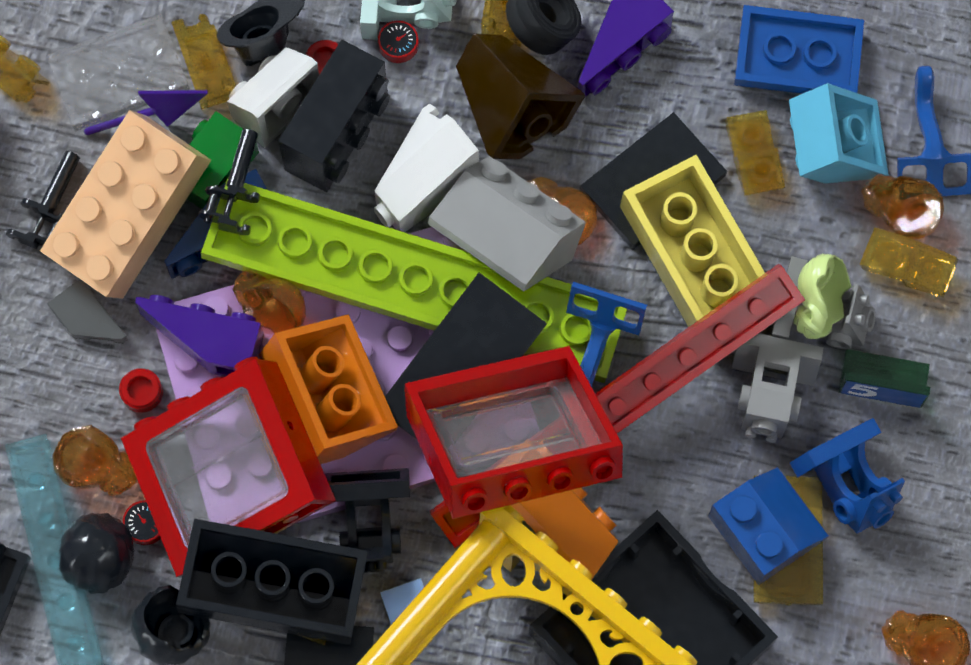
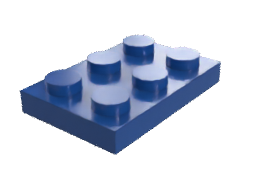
M744 5L734 85L803 94L829 83L857 93L864 19Z

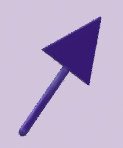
M208 90L138 91V95L150 108L137 111V113L148 117L156 114L168 127L207 95ZM126 115L86 127L84 134L91 135L117 127Z

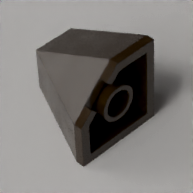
M474 33L456 65L486 152L493 159H522L534 151L531 145L533 142L548 132L554 137L568 127L586 96L577 87L503 35Z

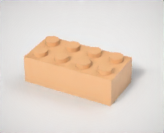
M129 110L40 251L105 297L123 299L206 170L211 159L148 116Z

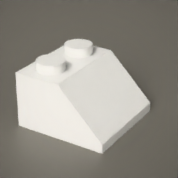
M287 47L278 55L268 56L252 79L248 82H240L231 91L227 101L231 117L244 129L256 131L258 133L257 142L266 148L286 129L319 76L318 63L312 57Z

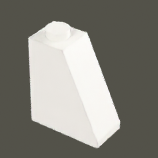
M428 104L421 110L374 190L377 205L374 207L376 215L384 226L390 227L393 225L396 230L402 232L408 231L433 213L461 174L479 162V150L456 121L447 114L441 119L437 118L436 116L439 112L431 104Z

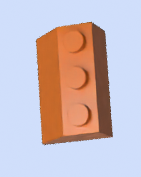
M349 314L275 333L258 354L262 360L278 363L320 464L344 458L397 430L398 425Z
M527 440L498 468L552 456V453L543 444L536 449ZM583 487L510 505L521 514L524 521L535 533L541 531L558 546L556 552L569 563L572 559L580 562L590 571L593 577L619 542L611 531L617 526L616 523L600 506L593 511L583 499L588 493Z

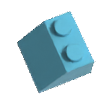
M829 83L789 99L790 125L794 133L796 147L795 160L801 177L821 183L879 179L889 176L876 99Z

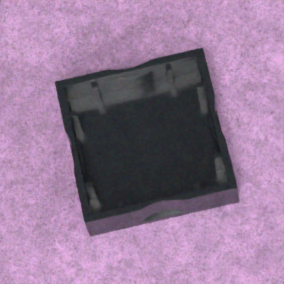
M658 510L613 549L591 580L603 591L606 588H610L619 594L627 603L625 608L638 620L641 617H645L653 622L662 632L660 638L673 649L678 645L687 650L697 660L698 663L696 665H753L773 646L778 638L734 590L724 585L713 575L702 560L701 555ZM565 594L562 595L563 600H565V598L568 597ZM573 604L570 607L571 612L575 615H580L583 612V609L577 604ZM549 607L530 624L529 635L557 665H599L595 652L583 632L568 617L556 609ZM591 616L588 621L596 619ZM608 631L603 632L600 636L602 643L609 648L623 643L621 640L616 641L609 638L611 632ZM621 654L614 657L610 665H643V663L636 655Z

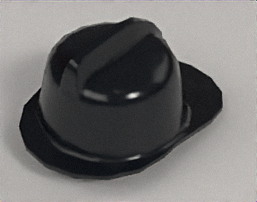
M258 0L243 12L233 16L221 25L217 32L219 43L226 47H233L246 66H253L265 60L268 56L277 55L285 47L289 34L288 24L299 15L304 7L305 0Z

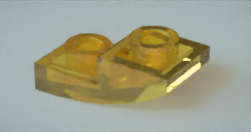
M767 110L726 117L727 134L743 195L748 196L784 189L785 184L778 149L774 148Z
M874 227L860 266L865 271L900 280L905 287L944 298L958 259L951 254L922 242Z

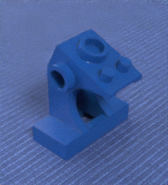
M874 418L789 462L797 478L814 469L833 503L836 517L841 523L848 524L856 534L871 526L876 529L886 524L894 515V505L903 498L900 492L905 483L904 479L901 478L891 483L886 477L877 478L866 460L865 442L882 433ZM849 471L860 494L855 495L849 490L841 474Z

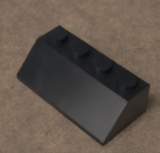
M194 518L176 602L177 610L181 614L350 645L368 551Z

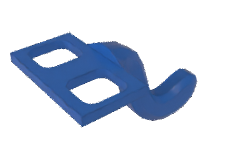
M919 66L915 75L916 113L925 144L920 156L897 158L898 199L971 194V153L949 154L944 147L934 111V72L931 66ZM948 163H966L967 180L965 185L945 187L943 185L944 166ZM924 165L926 167V185L924 188L914 190L903 189V169L906 166Z
M573 282L566 313L588 319L590 322L591 336L580 366L592 387L609 335L614 330L620 329L639 336L647 305ZM575 294H582L598 301L597 311H591L575 305ZM616 307L636 311L639 314L638 323L632 324L617 319L614 315Z

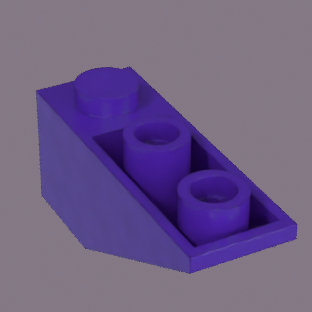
M664 0L611 1L578 81V89L586 95L585 97L590 93L597 95L602 92L611 82L612 75L621 68L624 71L630 69L641 58V52L651 44L654 46L659 45L670 35L674 11Z
M150 295L149 299L136 297L135 303L140 315L211 374L225 377L235 371L234 366L238 362L249 357H259L258 354L261 350L264 333L261 323L256 322V318L251 315L233 312L231 316L215 313V310L209 306L197 303L191 304L190 308L174 305L172 299L160 295Z

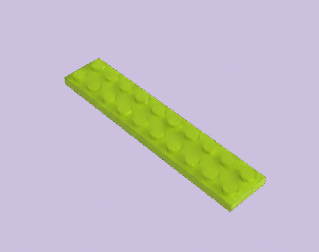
M244 183L243 188L247 189L249 195H252V192L259 193V202L250 203L242 200L233 202L229 218L230 220L237 221L240 227H243L244 224L251 227L250 234L239 235L219 230L218 223L212 222L201 251L202 259L434 331L480 272L547 323L523 356L570 346L579 365H581L591 336V326L588 319L566 313L572 284L546 277L529 289L522 291L466 251ZM220 199L216 213L224 214L227 200ZM575 294V305L591 311H597L598 301L582 294ZM616 307L615 317L624 321L627 308ZM620 329L614 330L608 337L594 379L595 381L601 383L606 381L620 335Z

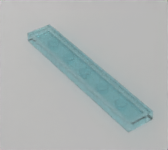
M47 434L7 444L5 448L58 665H105L87 591H78L72 584H67L59 571L61 537L63 532L70 526L49 437Z

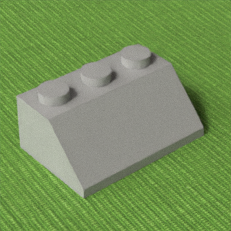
M489 156L469 167L461 174L430 215L427 224L519 289L525 291L572 261L586 222L572 213L569 208L557 203L541 192L537 186L525 181L509 170L502 162Z

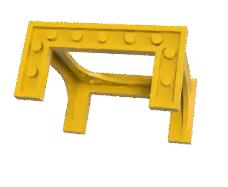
M508 505L480 512V521L477 528L356 665H411L436 635L459 613L481 602L499 598L529 599L548 605L564 614L586 636L595 652L599 665H610L611 660L621 654L636 655L642 660L643 665H696L698 662L681 646L677 645L673 649L660 638L662 635L661 630L649 619L641 617L638 620L625 609L627 603L619 594L610 588H606L603 591L591 581L592 574L580 562L572 559L569 563L556 552L558 546L541 531H538L536 534L531 532L522 524L524 518L521 514ZM522 561L526 571L524 581L518 586H510L503 579L501 567L503 565L511 572ZM490 567L491 578L495 585L491 589H483L477 584L487 579V575L483 573ZM535 570L539 572L540 579L544 584L547 580L550 582L548 590L540 591L533 585ZM468 591H470V596L462 598ZM562 592L568 596L565 600H563ZM573 604H577L583 609L580 615H575L571 612L570 607ZM591 616L596 619L588 621ZM608 631L611 632L609 638L616 641L621 640L623 643L609 648L602 643L600 636L603 632Z

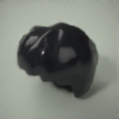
M90 513L80 516L72 522L61 537L59 571L67 584H72L78 591L86 590L90 594H103L110 588L121 585L129 573L134 558L131 531L120 519L112 517L109 513Z
M171 585L161 586L155 591L149 592L134 610L132 616L131 632L138 643L140 654L158 665L185 663L202 650L210 637L211 624L208 618L178 613L176 602L179 590Z

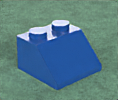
M778 467L746 481L712 505L708 515L758 585L829 537Z

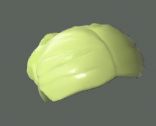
M832 254L817 255L816 258H812L802 268L799 274L798 290L805 301L802 302L803 305L798 306L793 323L797 326V331L803 333L808 339L826 337L832 331L833 324L844 318L842 297L852 286L843 260Z

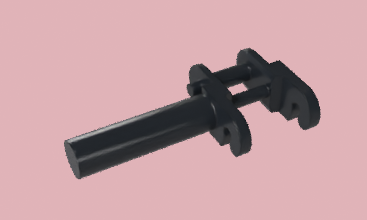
M243 129L227 181V190L220 188L219 185L208 186L205 189V192L210 197L206 210L199 211L198 216L207 224H210V222L218 223L219 230L239 235H249L251 232L249 225L244 224L243 227L238 226L239 223L230 220L229 216L233 202L242 200L258 203L260 200L259 193L252 192V195H249L247 189L243 188L258 137L256 131ZM218 198L227 200L224 214L215 212Z
M65 151L41 203L27 198L22 199L21 205L24 208L29 209L31 207L40 216L33 232L24 234L8 229L6 235L9 238H17L20 243L35 249L38 248L39 244L44 245L62 217V214L56 216L53 212L56 210L80 160L77 154ZM45 220L53 223L46 238L38 235Z

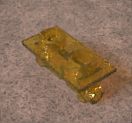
M0 35V69L4 71L0 76V88L16 102L23 101L28 103L35 95V90L32 89L36 83L48 85L49 81L38 73L41 67L25 55L18 57L9 49L11 43Z

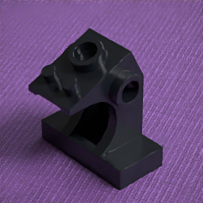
M409 468L324 473L336 501L334 502L345 501L348 531L339 532L340 546L368 551L364 573L387 570V563H393V554H401L400 528H391L389 498L410 497ZM380 505L382 527L357 529L356 507Z

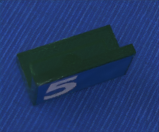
M846 349L838 393L922 408L930 395L931 387L927 386L930 364Z

